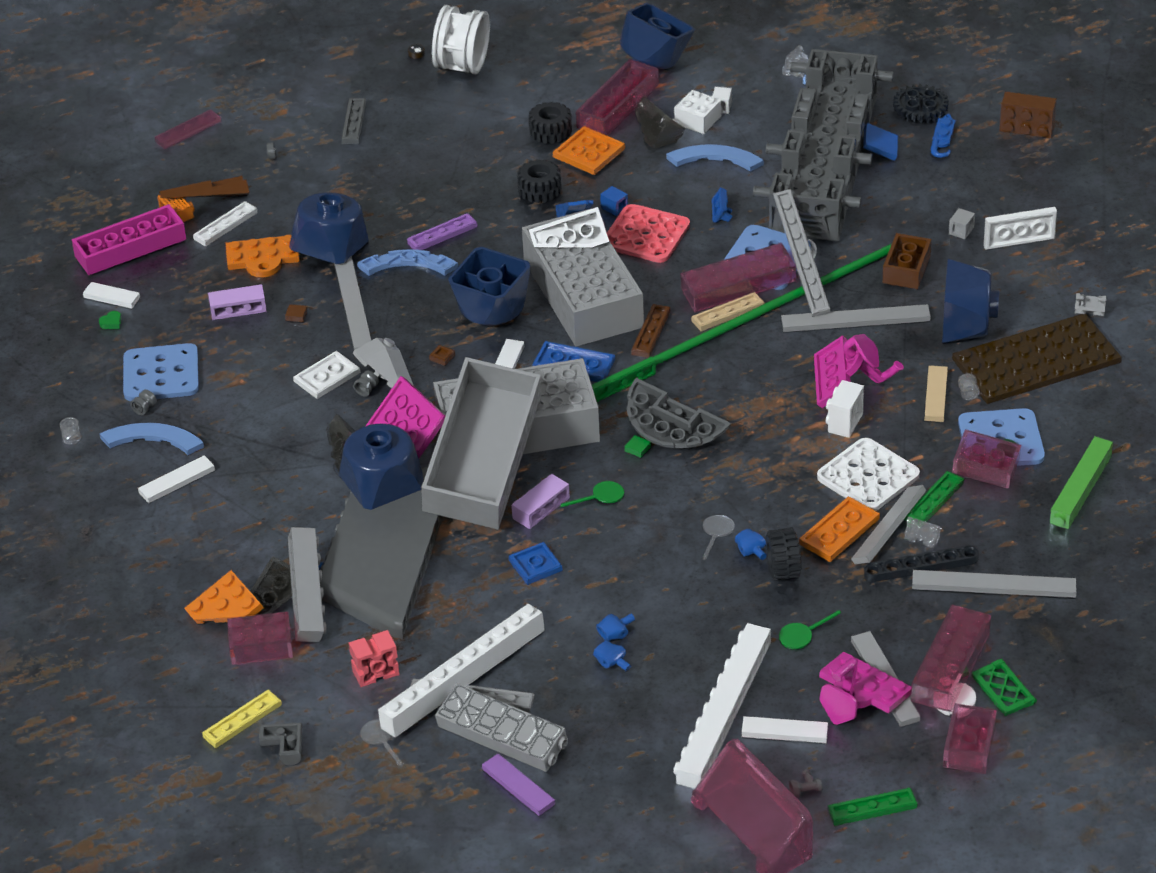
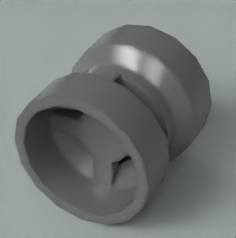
M365 371L354 383V389L359 395L368 396L372 389L379 384V378L372 371Z
M144 389L139 393V397H135L130 402V405L134 412L144 415L148 412L149 408H152L157 403V399L151 391Z

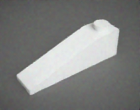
M598 207L529 230L534 247L592 248L609 242Z

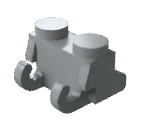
M1076 293L1074 315L1090 313L1093 314V317L1104 318L1106 296H1085L1084 294Z

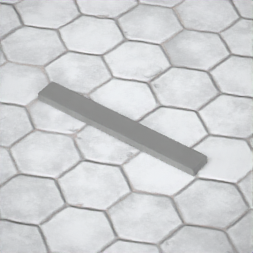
M791 189L774 193L773 197L812 317L829 313L830 307Z
M350 257L345 263H334L355 350L370 342L371 337L352 257Z
M928 304L832 311L812 317L811 313L781 315L783 332L930 321Z
M913 570L912 589L1076 598V578Z

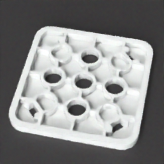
M861 438L820 468L817 473V479L820 483L844 498L849 496L877 511L917 481L920 471L918 467L874 440ZM884 463L886 465L881 467L876 464ZM850 464H857V465H859V466H857V467H851V466H849V465H850ZM865 473H872L873 475H872V476H865L864 474H865ZM856 482V483H859L860 485H859V486H853V485H851V483ZM879 482H886V483H888V484H887V485H880V484H878V483H879Z

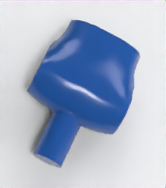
M745 529L736 535L735 542L743 556L755 553L761 560L767 557L766 553L762 550L766 546V541L762 535L751 529Z
M609 614L596 625V629L605 641L623 639L628 634L626 625L635 621L633 614H629L622 619H619L614 614Z
M606 640L599 644L593 652V656L605 668L612 667L615 664L626 672L631 668V665L623 659L626 655V650L621 645H615Z

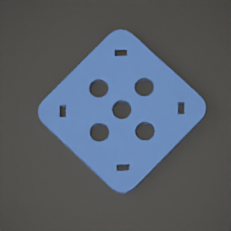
M759 225L747 226L721 263V270L724 274L775 290L786 288L797 272L786 234ZM771 244L778 245L777 247H770ZM752 250L754 253L747 254L746 251ZM769 255L770 258L764 259L762 256ZM781 260L787 261L784 264L778 263ZM755 267H762L763 269H761V270H755L754 268H755Z
M192 343L127 350L123 356V393L125 399L132 401L135 397H139V393L144 389L151 391L156 399L196 394L199 390L197 346ZM158 359H165L164 361H161V362H158V361H157ZM177 369H184L181 372H176ZM158 371H165L164 373H161V374H158V373H157ZM142 372H145V373H146L145 375H138L139 373H142ZM159 383H165V384L162 385V386H158V385H157V384H159Z
M1022 408L967 412L958 417V426L967 464L970 467L981 469L1035 465L1044 461L1045 452L1035 414L1032 410ZM994 424H1001L1002 426L995 427ZM1022 435L1025 438L1019 439L1015 436ZM997 437H1004L1016 442V454L1012 457L999 455L997 444L1001 440L997 439ZM984 438L986 441H978L977 439Z

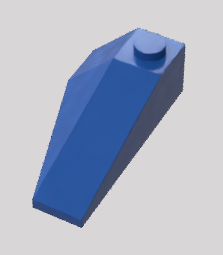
M584 200L555 205L557 218L588 210L594 202L593 200Z

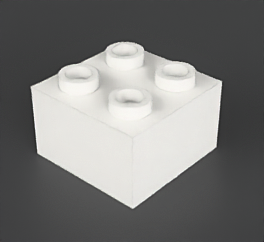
M691 90L674 107L676 125L702 134L721 117V100Z
M842 380L840 385L835 387L833 397L829 398L826 404V409L828 410L826 424H828L829 433L850 438L863 415L864 385Z

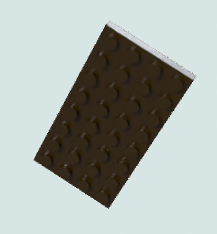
M1086 313L952 353V360L986 404L1121 363L1122 360L1120 354Z

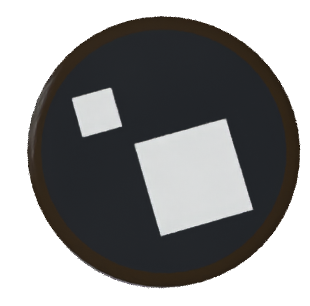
M420 44L411 45L408 48V55L414 59L423 57L425 55L424 46Z

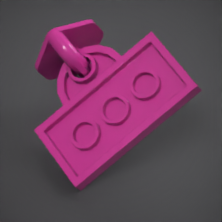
M859 334L847 340L842 335L814 354L817 405L821 408L825 407L828 399L833 397L835 387H838L842 380L851 382L850 377L858 369L875 383H882L900 370H903L904 367L901 362L895 361L892 367L882 373L878 369V349L870 338L865 334Z
M846 652L841 653L821 669L819 675L820 678L831 683L825 684L821 688L820 702L835 725L854 719L858 708H865L869 705L890 713L907 699L913 691V687Z

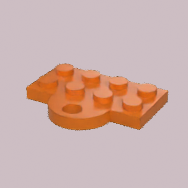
M291 235L226 243L228 270L246 268L247 272L255 277L272 276L281 269L282 264L299 262V254L292 251L289 247Z

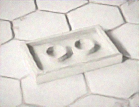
M335 351L295 375L293 379L296 384L318 399L358 375L360 368Z

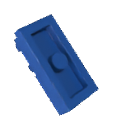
M721 187L712 198V217L715 223L719 222L720 219L729 222L733 217L731 215L732 209L727 207V190Z

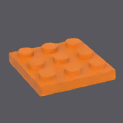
M583 126L553 151V158L595 175L625 150V143Z

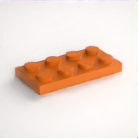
M848 496L799 538V545L831 562L880 519V513Z

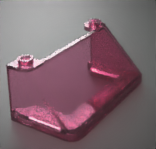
M738 739L728 742L692 791V804L701 810L709 807L757 857L756 870L758 873H787L812 858L813 821L809 811Z

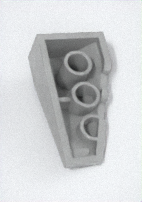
M375 338L353 351V354L365 367L371 366L375 370L374 374L377 377L388 380L387 385L392 388L400 376L406 378L413 385L401 352L395 346L393 340L389 338Z

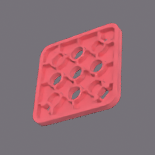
M629 204L623 208L607 232V236L618 253L662 263L670 258L688 231L690 220L684 216Z

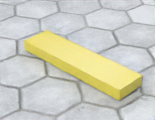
M266 690L202 732L203 738L214 748H217L282 705L281 700L270 690Z

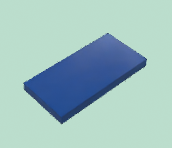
M545 341L533 362V366L583 358L590 381L599 382L607 377L615 361V355Z

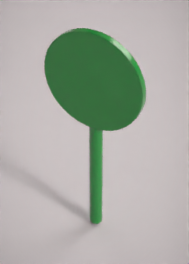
M603 481L594 486L593 495L565 502L560 506L566 507L595 498L604 503H615L623 498L624 489L616 482Z
M838 610L809 627L801 623H790L784 626L779 633L781 644L789 649H801L807 646L812 639L811 630L841 614V611Z

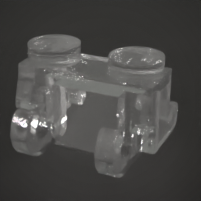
M798 45L785 58L786 64L782 68L784 75L789 76L791 74L796 77H802L805 74L786 71V69L790 70L791 61L808 62L807 55L802 52L803 47L801 45Z
M908 517L904 539L911 542H916V539L923 541V545L934 548L939 540L941 528L936 524Z

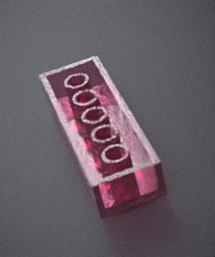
M629 59L576 111V128L581 129L585 126L608 136L659 85L658 68Z
M781 242L680 273L681 289L693 311L697 312L733 301L753 292L759 293L795 282L796 265Z
M951 605L912 682V702L947 712L952 711L990 634L991 615Z

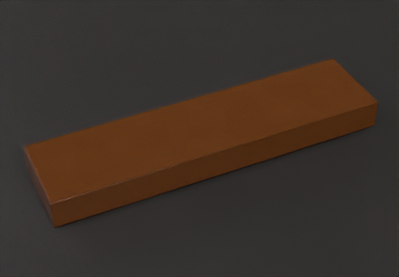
M652 304L632 347L631 355L645 358L650 357L670 314V307Z

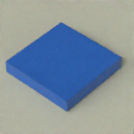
M866 123L864 127L863 148L895 161L897 157L898 135Z
M544 542L509 555V562L527 585L563 571L561 563Z

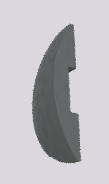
M638 378L633 381L627 394L628 405L626 407L629 420L642 437L654 444L668 448L696 447L716 439L731 426L730 422L701 408H698L696 411L669 398L667 392Z

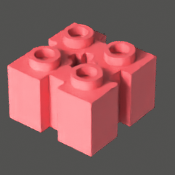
M388 630L372 635V639L367 641L365 638L349 642L350 655L353 658L351 660L352 671L360 687L376 683V679L383 677L385 680L399 675V666L396 660L398 658L397 648Z

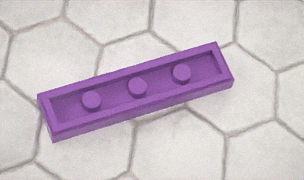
M467 213L407 238V243L413 250H423L476 228L477 222Z
M496 754L482 764V770L538 816L555 805V800L501 755Z

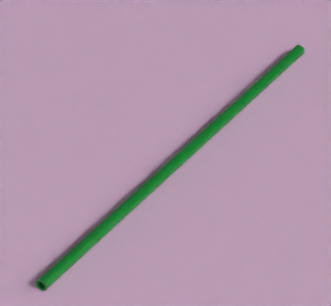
M891 244L820 277L822 286L887 256ZM803 286L653 356L656 365L805 295Z

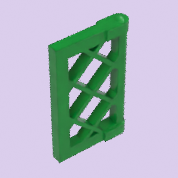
M998 659L972 672V677L1004 716L1025 707L1027 708L1037 702V699L1029 692L1003 659ZM1002 668L1005 673L995 672V670ZM989 675V682L985 681L982 676ZM993 676L1005 678L1004 684L993 683ZM1008 679L1012 680L1017 687L1006 685ZM991 687L1002 689L1001 694L997 695ZM1004 691L1016 692L1015 698L1003 696ZM1019 693H1023L1026 698L1023 700L1018 699ZM1003 701L1012 702L1013 704L1006 706Z

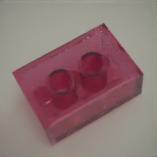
M965 429L954 457L952 473L1009 489L1020 459L1022 445Z
M288 612L227 619L232 665L293 658Z
M954 704L944 747L943 767L986 774L996 728L997 710Z

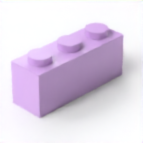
M262 284L208 293L212 320L266 312Z
M553 474L549 475L512 504L513 519L531 529L570 498L569 484Z

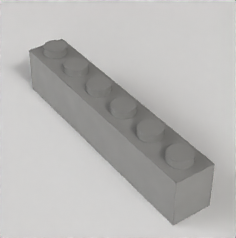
M291 527L288 536L296 641L320 642L322 635L326 634V622H323L325 605L321 603V599H323V587H320L322 571L318 568L321 559L320 553H317L319 537L316 536L315 528Z

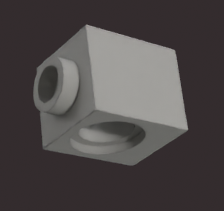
M958 209L949 221V234L966 239L974 228L975 213Z

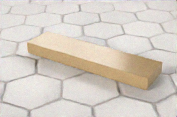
M753 292L692 316V322L700 331H703L763 305L764 301Z
M929 366L924 421L944 422L948 367Z

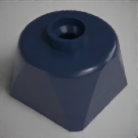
M644 3L627 11L621 32L620 46L626 54L643 67L669 69L680 58L695 29L655 5Z
M327 192L308 196L300 202L297 208L290 239V249L331 263H345L369 241L361 205L355 199L340 193Z
M485 247L475 248L448 278L462 315L466 319L481 325H499L517 317L522 311L526 299L530 263Z
M948 259L942 343L980 338L988 334L989 318H998L999 290H991L992 274L989 270Z
M371 424L356 430L345 441L339 476L364 509L372 510L422 490L424 477L412 438L404 429L391 424Z

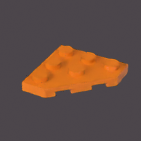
M230 570L184 609L197 624H204L205 621L220 623L230 622L232 619L248 621L264 607L234 572Z

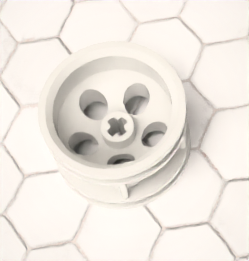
M444 5L436 21L432 43V61L435 68L442 67L446 70L471 72L476 75L479 73L485 61L489 43L490 19L488 12L474 10L473 12L460 14L456 6Z

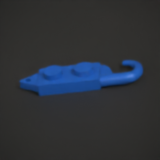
M950 114L945 115L943 118H938L930 148L931 154L937 158L947 157L951 153L950 150L945 153L937 151L938 147L950 146L955 128V120L952 119Z

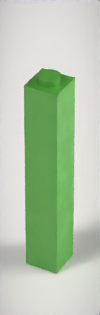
M1096 436L1093 438L1051 508L1050 524L1066 529L1070 528L1112 456V441Z

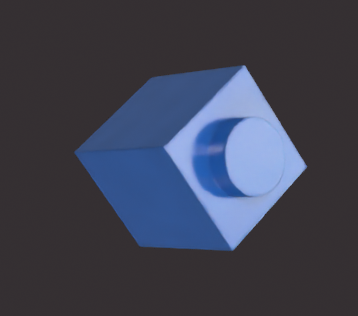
M611 186L600 194L601 208L618 216L623 208L628 205V194Z

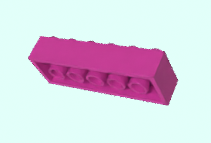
M168 204L72 239V245L76 259L86 273L91 275L186 240L184 222Z

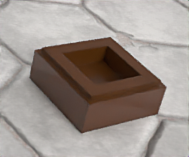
M289 304L285 320L304 322L308 311L307 306Z
M439 345L429 355V358L433 362L446 366L455 356V350Z

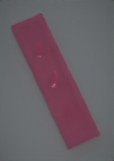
M208 110L155 136V142L164 149L169 148L221 122L220 116L212 110Z

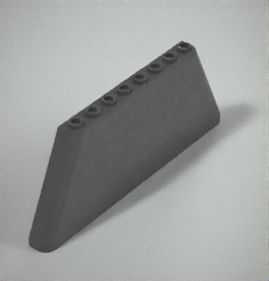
M429 466L421 468L424 479ZM350 490V496L346 497L345 509L340 514V523L336 524L335 537L331 538L330 551L326 552L325 565H322L320 569L322 571V580L320 582V587H323L322 601L381 631L388 630L394 638H404L443 519L441 515L422 511V490L372 510L364 509Z

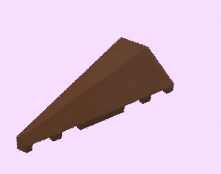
M243 176L215 182L208 180L159 191L161 198L248 196L250 193L247 180H243Z

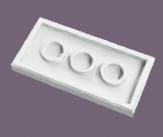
M1050 207L985 218V250L1055 239L1056 208Z

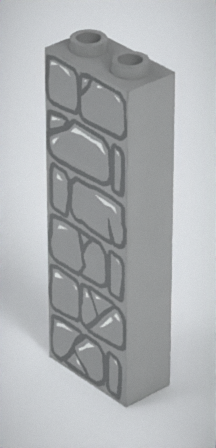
M457 683L435 714L438 727L545 772L548 771L550 766L555 764L557 755L561 749L563 750L568 742L565 728Z

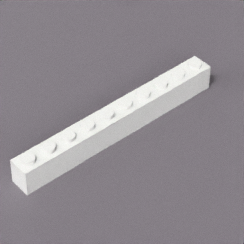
M530 604L525 605L378 709L381 729L393 737H397L443 704L456 683L466 687L544 631L543 612Z
M747 623L744 631H740L738 643L733 645L730 659L727 658L725 662L724 672L719 674L717 686L712 688L710 700L704 705L703 715L698 717L696 729L690 733L689 744L687 747L684 746L681 760L675 764L676 784L701 790L769 648L771 629Z

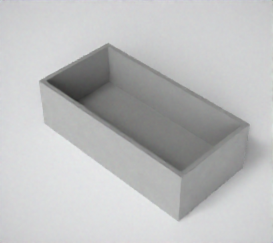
M584 211L522 227L524 260L530 263L531 274L575 347L640 329L644 324L643 293L610 241L592 248L534 247L529 232L530 229Z
M465 357L421 487L422 511L499 530L540 402L541 375Z
M583 358L518 369L541 375L540 402L523 454L600 442L598 405ZM458 378L433 382L435 405L445 415L448 411Z

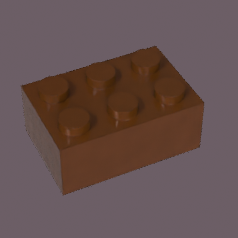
M1005 91L1001 103L1000 131L1051 138L1055 126L1057 98Z
M896 233L883 265L882 283L918 289L931 257L932 239Z

